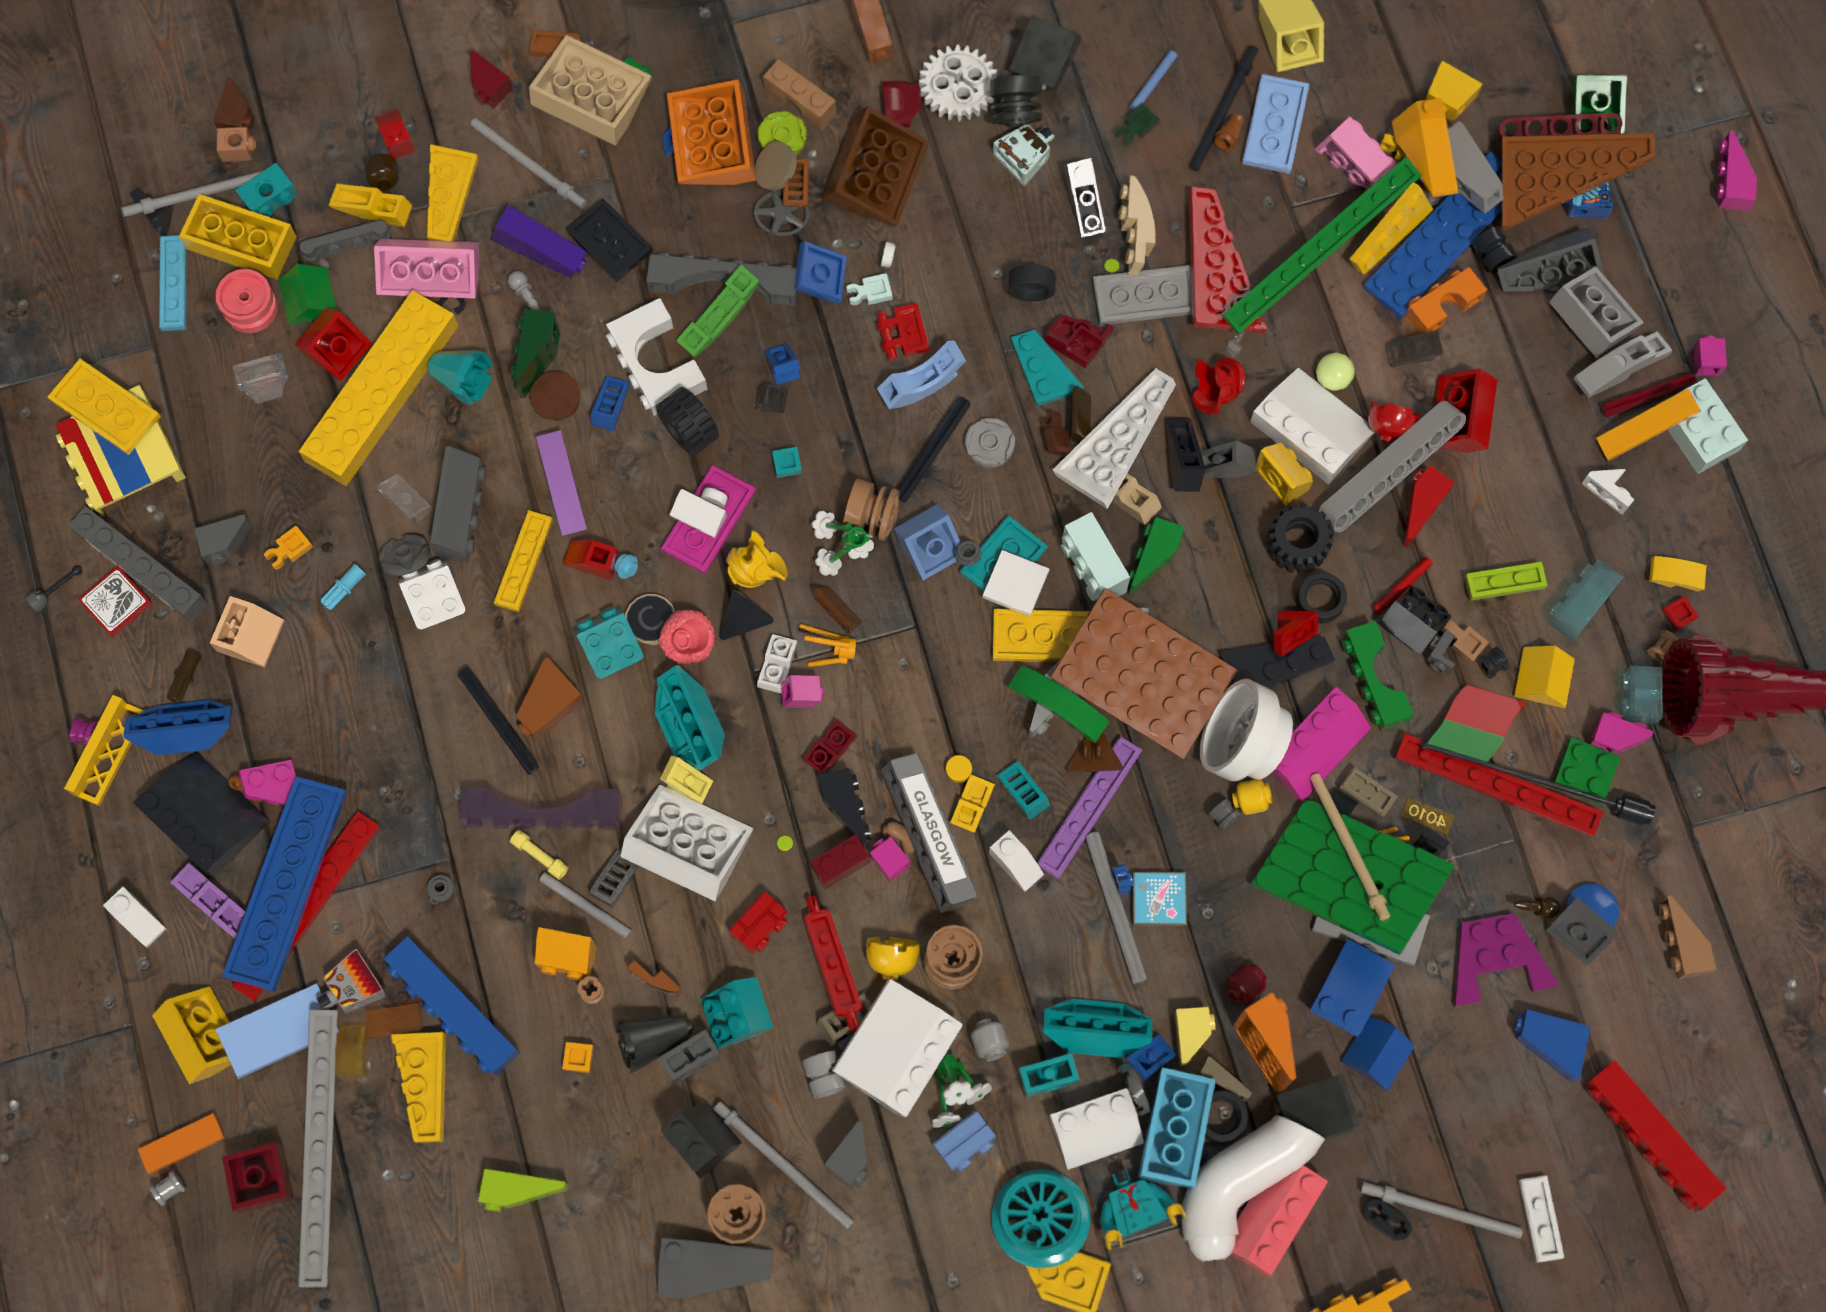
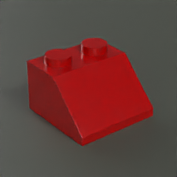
M325 308L296 342L295 346L317 366L339 381H342L373 343L338 310Z

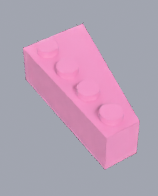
M1351 117L1347 118L1314 149L1320 155L1325 152L1332 158L1330 164L1336 169L1341 167L1347 171L1348 179L1354 185H1363L1366 188L1365 192L1397 165L1391 157L1386 156L1380 149L1378 142L1370 138L1363 131L1362 125ZM1403 193L1400 194L1383 210L1388 213L1389 210L1393 207V205L1403 195Z

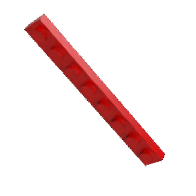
M1406 733L1404 734L1395 756L1396 760L1593 838L1595 836L1603 811L1510 774L1429 749L1423 751L1421 743L1424 740Z
M358 811L322 861L289 955L381 828ZM236 981L232 985L234 989L255 1003L264 992V989Z

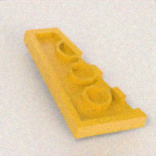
M430 144L431 161L429 164L430 186L427 238L429 241H454L479 157L478 154Z
M1412 182L1352 255L1350 261L1358 272L1363 275L1366 274L1433 211L1419 185Z
M446 1033L392 1034V1041L397 1052V1065L400 1068L403 1081L401 1083L408 1104L407 1112L413 1141L416 1143L443 1142Z

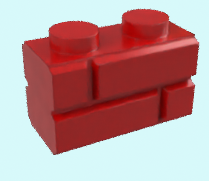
M764 891L733 924L728 932L749 953L754 955L756 951L761 953L771 942L768 938L774 931L780 933L789 922L786 919L789 915L778 902Z

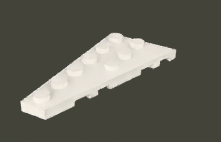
M1155 369L1053 469L1055 476L1108 509L1176 386L1174 379Z

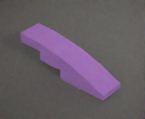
M561 430L537 436L562 536L586 530L587 527Z
M188 863L170 883L236 940L245 911Z

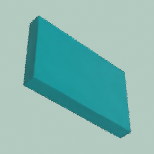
M1008 515L980 547L981 559L973 566H964L960 570V574L984 592L1002 550L1036 563L1048 549V546Z

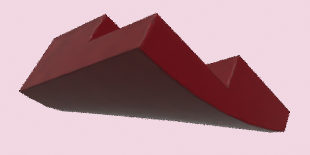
M1061 315L1048 329L1045 342L1050 347L1086 368L1105 345L1115 327L1108 324L1107 328L1092 326V321H1079L1072 317Z

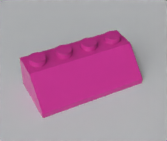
M1335 687L1292 733L1287 751L1271 775L1301 802L1315 789L1310 777L1318 773L1322 780H1324L1371 729L1356 703L1338 687Z

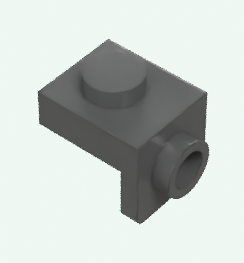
M1448 630L1444 632L1442 637L1436 635L1429 647L1433 652L1426 661L1434 671L1447 675L1450 674L1455 666V663L1442 656L1455 636Z

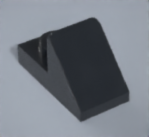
M138 188L129 193L135 204L140 203L141 199L150 197L148 193L143 195ZM174 204L157 208L152 213L144 214L160 236L168 235Z

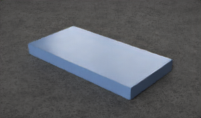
M1264 74L1261 75L1242 164L1288 174L1291 173L1309 84Z
M317 984L216 1029L238 1079L308 1047L310 1010H323L316 1000V997L322 994Z

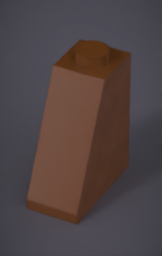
M850 0L851 16L869 63L885 61L892 56V42L879 0Z
M548 657L543 660L516 715L520 722L517 726L527 738L531 735L536 741L584 701L580 692Z

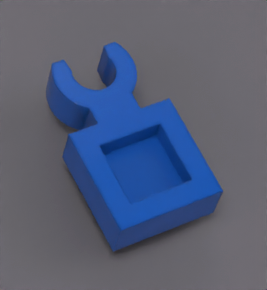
M1126 864L1112 868V874L1120 897L1129 895L1131 891L1130 886L1134 885L1130 871H1126Z

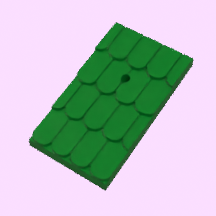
M1305 799L1250 886L1400 955L1455 865L1419 847L1415 848L1391 835L1381 833L1344 814H1340L1379 894L1383 895L1386 900L1385 906L1390 917L1381 921L1376 910L1372 909L1369 904L1370 898L1324 806Z

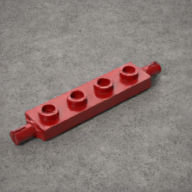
M810 896L806 898L810 913L804 917L803 921L835 1017H846L849 1031L857 1030L860 1025L856 1013L861 1011L862 1004L830 910H820L816 896H812V898Z

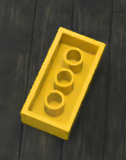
M198 194L179 238L187 250L243 269H250L277 280L296 240V235L288 223Z

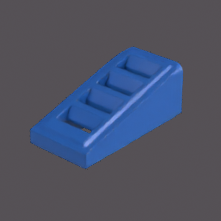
M606 376L591 412L592 426L615 431L630 382ZM608 388L621 390V393L608 390Z

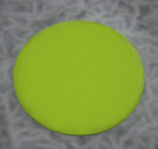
M1115 259L1107 260L1105 262V269L1111 273L1118 271V261Z
M781 836L777 841L778 848L782 851L790 850L793 846L792 839L789 836Z

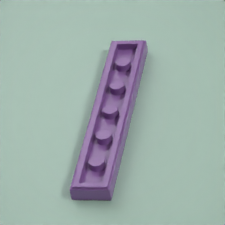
M1121 736L1113 746V750L1123 768L1119 771L1096 772L1037 863L1041 870L1057 880L1060 879L1084 842L1086 835L1090 833L1142 753L1141 748Z

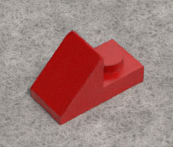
M1315 611L1278 612V629L1274 631V652L1282 657L1318 634V613Z

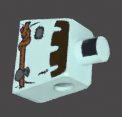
M1024 125L995 141L993 154L1024 186L1049 159L1050 147L1047 143L1054 139V135L1046 126L1036 133L1029 125Z

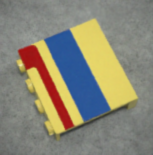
M140 385L127 390L152 408L146 393ZM73 416L55 424L59 431L56 438L62 448L66 447L69 453L65 456L72 470L76 468L79 476L75 477L81 490L86 489L89 497L85 498L91 511H97L102 518L105 517L103 508L171 475L176 482L186 478L159 420L129 456Z

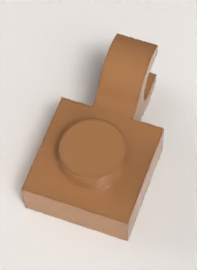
M1451 620L1440 631L1444 634L1448 630L1455 635L1453 638L1455 643L1451 648L1470 663L1477 658L1489 643L1470 626L1463 631Z

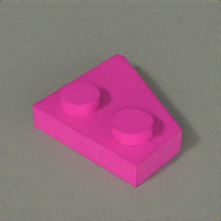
M292 760L239 770V778L245 798L256 801L264 800L273 805L286 804L296 777Z

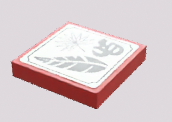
M118 566L78 599L112 638L152 605Z

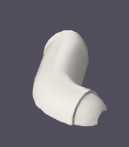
M1275 1115L1271 1121L1206 1162L1198 1170L1195 1188L1187 1187L1182 1204L1186 1214L1185 1219L1182 1215L1184 1241H1188L1190 1250L1196 1258L1203 1262L1226 1259L1232 1253L1235 1246V1235H1239L1236 1219L1238 1208L1249 1199L1302 1167L1316 1154L1325 1139L1297 1123Z

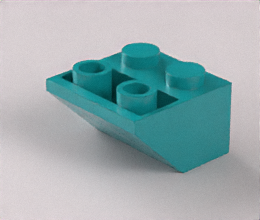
M757 977L734 980L700 999L717 1049L757 1037L773 1028Z

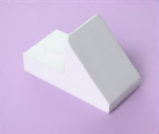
M1625 469L1590 471L1582 482L1586 488L1621 515L1634 501L1626 489L1615 485L1625 472Z

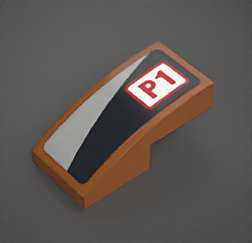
M635 960L627 967L628 971L636 979L657 991L674 996H680L683 993L681 988L662 970L653 978Z

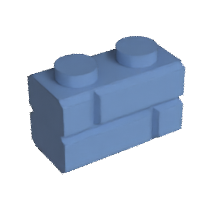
M975 1111L935 1141L933 1148L952 1172L956 1169L962 1172L973 1163L970 1159L978 1152L984 1155L995 1146L992 1141L995 1140L996 1136L979 1113Z

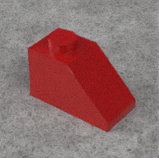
M398 109L375 117L392 158L397 159L415 152Z

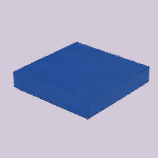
M803 241L799 246L794 290L835 304L840 303L842 300L847 256Z

